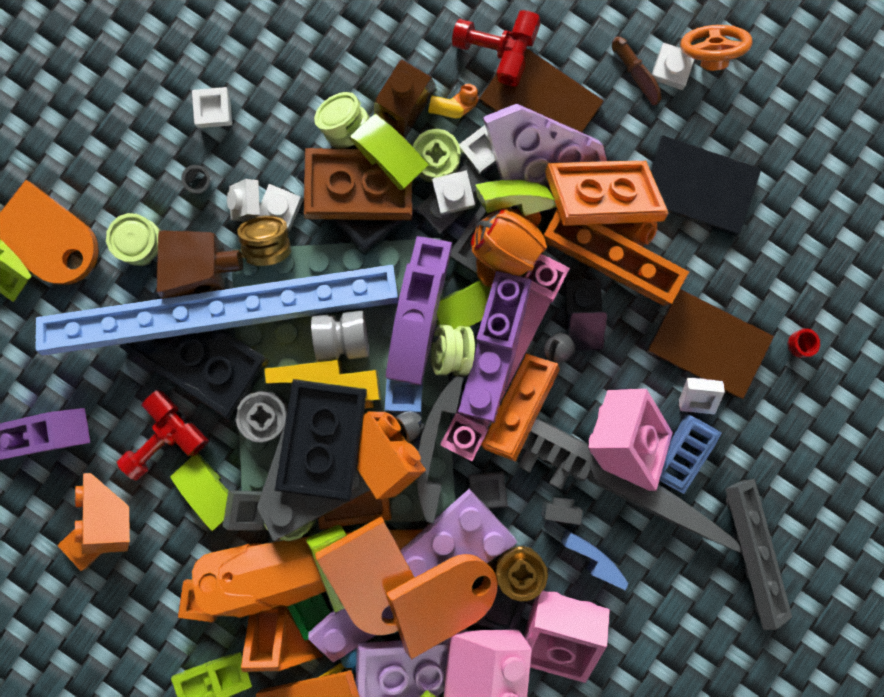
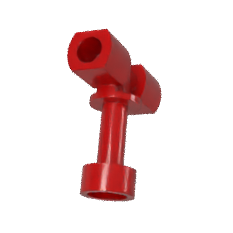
M519 11L512 32L505 30L501 37L476 31L474 22L458 19L452 34V46L468 50L472 44L496 50L498 59H501L496 72L498 82L517 87L526 66L524 53L527 46H533L541 25L540 16L531 11Z
M156 390L141 405L156 421L152 426L155 434L136 453L129 450L126 451L117 460V465L125 475L138 481L148 471L146 462L165 443L171 446L177 443L188 456H195L208 444L209 440L193 423L186 424L176 414L179 408L163 391Z

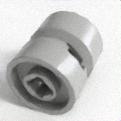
M364 311L343 313L340 320H337L334 315L312 316V340L317 362L338 360L341 354H345L348 359L369 357V342Z

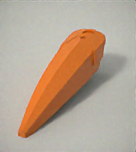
M422 530L389 531L401 550ZM308 537L266 544L252 543L203 555L195 563L192 570L196 604L202 612L214 617L234 616L241 618L281 605L290 606L326 592V589L306 541Z

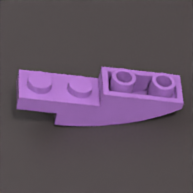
M421 236L416 238L410 264L407 263L398 301L388 355L386 379L422 386L438 319V306L453 248L452 242Z
M496 271L477 335L478 344L474 354L472 369L468 375L458 409L459 414L495 423L503 391H506L529 298L531 279Z

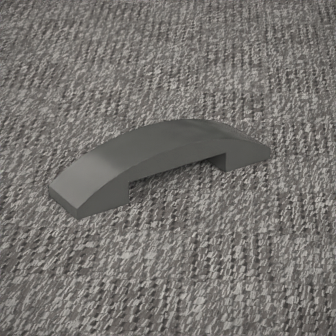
M456 376L440 394L428 416L420 441V462L426 471L417 478V486L425 519L431 523H434L441 483L427 480L441 411L456 414L463 377Z

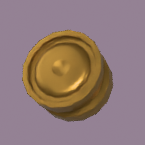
M259 216L245 221L237 229L238 239L242 244V257L246 258L247 263L251 265H273L283 261L291 253L290 240L287 237V223L282 218Z
M514 546L503 552L497 560L495 571L498 585L503 593L511 599L517 601L532 600L539 596L546 587L548 579L547 567L540 555L533 549L525 546Z

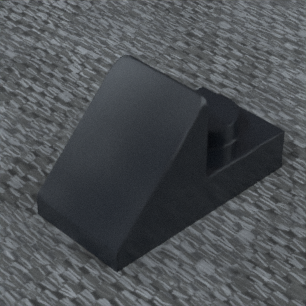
M601 279L566 280L564 282L566 334L573 340L575 351L603 350L607 312H602Z

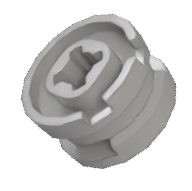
M259 391L249 394L241 400L237 407V419H235L237 427L244 437L254 442L278 439L286 422L289 405L283 397L272 392Z

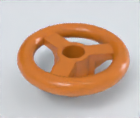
M709 25L694 29L685 34L681 39L680 48L688 57L700 60L702 68L716 71L727 68L729 60L747 53L752 47L753 40L747 31L739 27ZM709 36L704 42L691 45L693 41ZM723 36L733 37V38H736V39L740 40L741 42H739V41H733V40H727V39H726L725 37H723Z

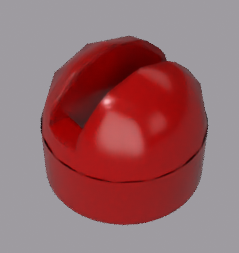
M807 328L801 329L788 337L787 347L792 355L806 358L815 355L819 351L820 339L815 331Z

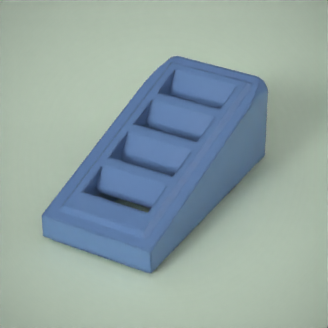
M685 415L670 441L659 481L684 494L715 447L722 432L693 416ZM694 430L703 435L704 439L702 442L689 436L690 431ZM683 442L698 449L695 455L681 448ZM676 454L690 461L688 468L673 460ZM668 466L684 474L682 479L679 480L665 472Z

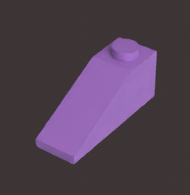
M85 408L47 412L0 423V460L90 443Z

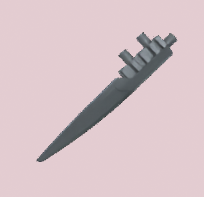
M538 417L536 418L522 447V450L525 452L517 466L518 468L530 473L537 458H539L546 464L556 467L549 484L562 490L569 474L583 482L588 478L589 482L666 521L743 554L739 542L658 484L656 491H649L603 470L588 449L589 444Z

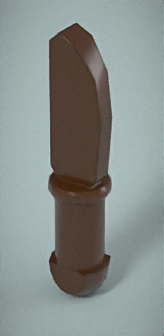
M620 36L615 37L612 40L613 52L618 54L627 67V71L631 72V76L651 104H659L662 96L655 78L642 64V60L637 58L627 44L628 41Z

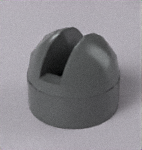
M191 165L183 171L181 181L187 191L193 194H201L209 188L211 178L204 167ZM201 172L205 176L193 189L189 185L198 173Z
M555 333L547 340L544 346L546 358L558 364L567 361L575 353V344L565 333Z
M409 411L395 417L400 424V432L408 443L422 435L424 424L418 423L422 419L419 414Z

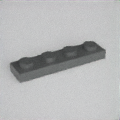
M755 479L742 480L725 489L727 493V507L732 512L736 527V540L740 543L744 556L746 577L751 582L755 597V611L761 619L763 630H777L792 618L756 481Z

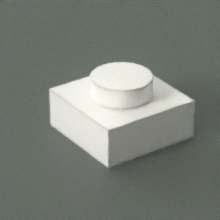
M663 43L660 47L652 76L656 82L683 90L694 59L685 55L681 48Z
M227 87L192 90L194 124L197 128L232 125L230 91Z
M485 125L459 144L461 153L480 175L496 163Z
M467 170L432 179L441 216L475 207Z
M244 179L229 186L227 206L230 209L231 221H246L260 215L258 180Z
M269 184L260 204L259 216L282 218L287 223L288 231H290L303 199L298 195Z
M687 378L679 398L680 411L715 415L725 393L723 381Z

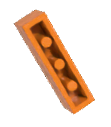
M558 209L543 234L548 245L662 306L673 303L689 271L601 224L563 226Z

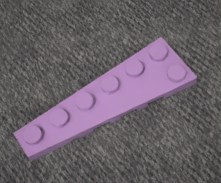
M468 489L434 520V523H430L400 551L413 575L417 577L448 559L462 554L478 556L488 563L513 547L517 540L479 498ZM390 606L383 610L382 617L387 619L394 618ZM345 609L336 613L333 610L308 632L309 640L333 663L356 649L357 643H365L376 636L359 629Z

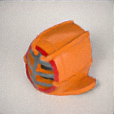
M507 207L491 212L477 223L471 240V251L476 257L477 276L482 284L492 287L496 271L521 276L535 267L533 264L540 254L547 249L545 238L537 228L541 220L540 212L523 216L518 208L513 210Z

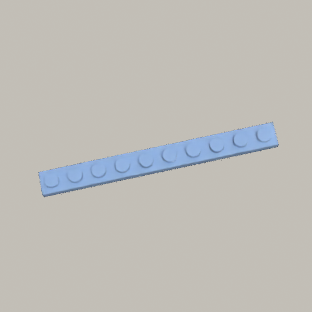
M393 265L36 317V351L44 356L398 303V294Z

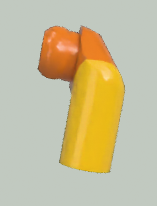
M465 84L461 86L460 92L451 99L432 95L428 113L454 119L461 118L477 105L479 101L478 90L472 84Z

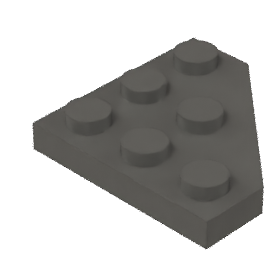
M285 425L257 505V509L275 542L350 502L275 491ZM358 458L351 501L370 491V488L357 469Z

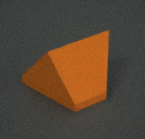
M281 605L261 613L249 615L241 664L242 672L281 671L322 657L317 647L309 639L304 641L287 606Z

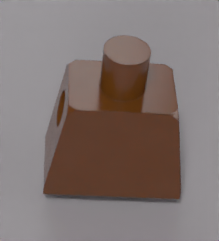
M401 59L374 102V114L384 119L406 139L437 89V86L432 77ZM391 114L397 121L389 118L388 115Z
M165 230L158 232L156 292L162 299L225 290V273L243 270L241 251H225L224 246L214 233Z

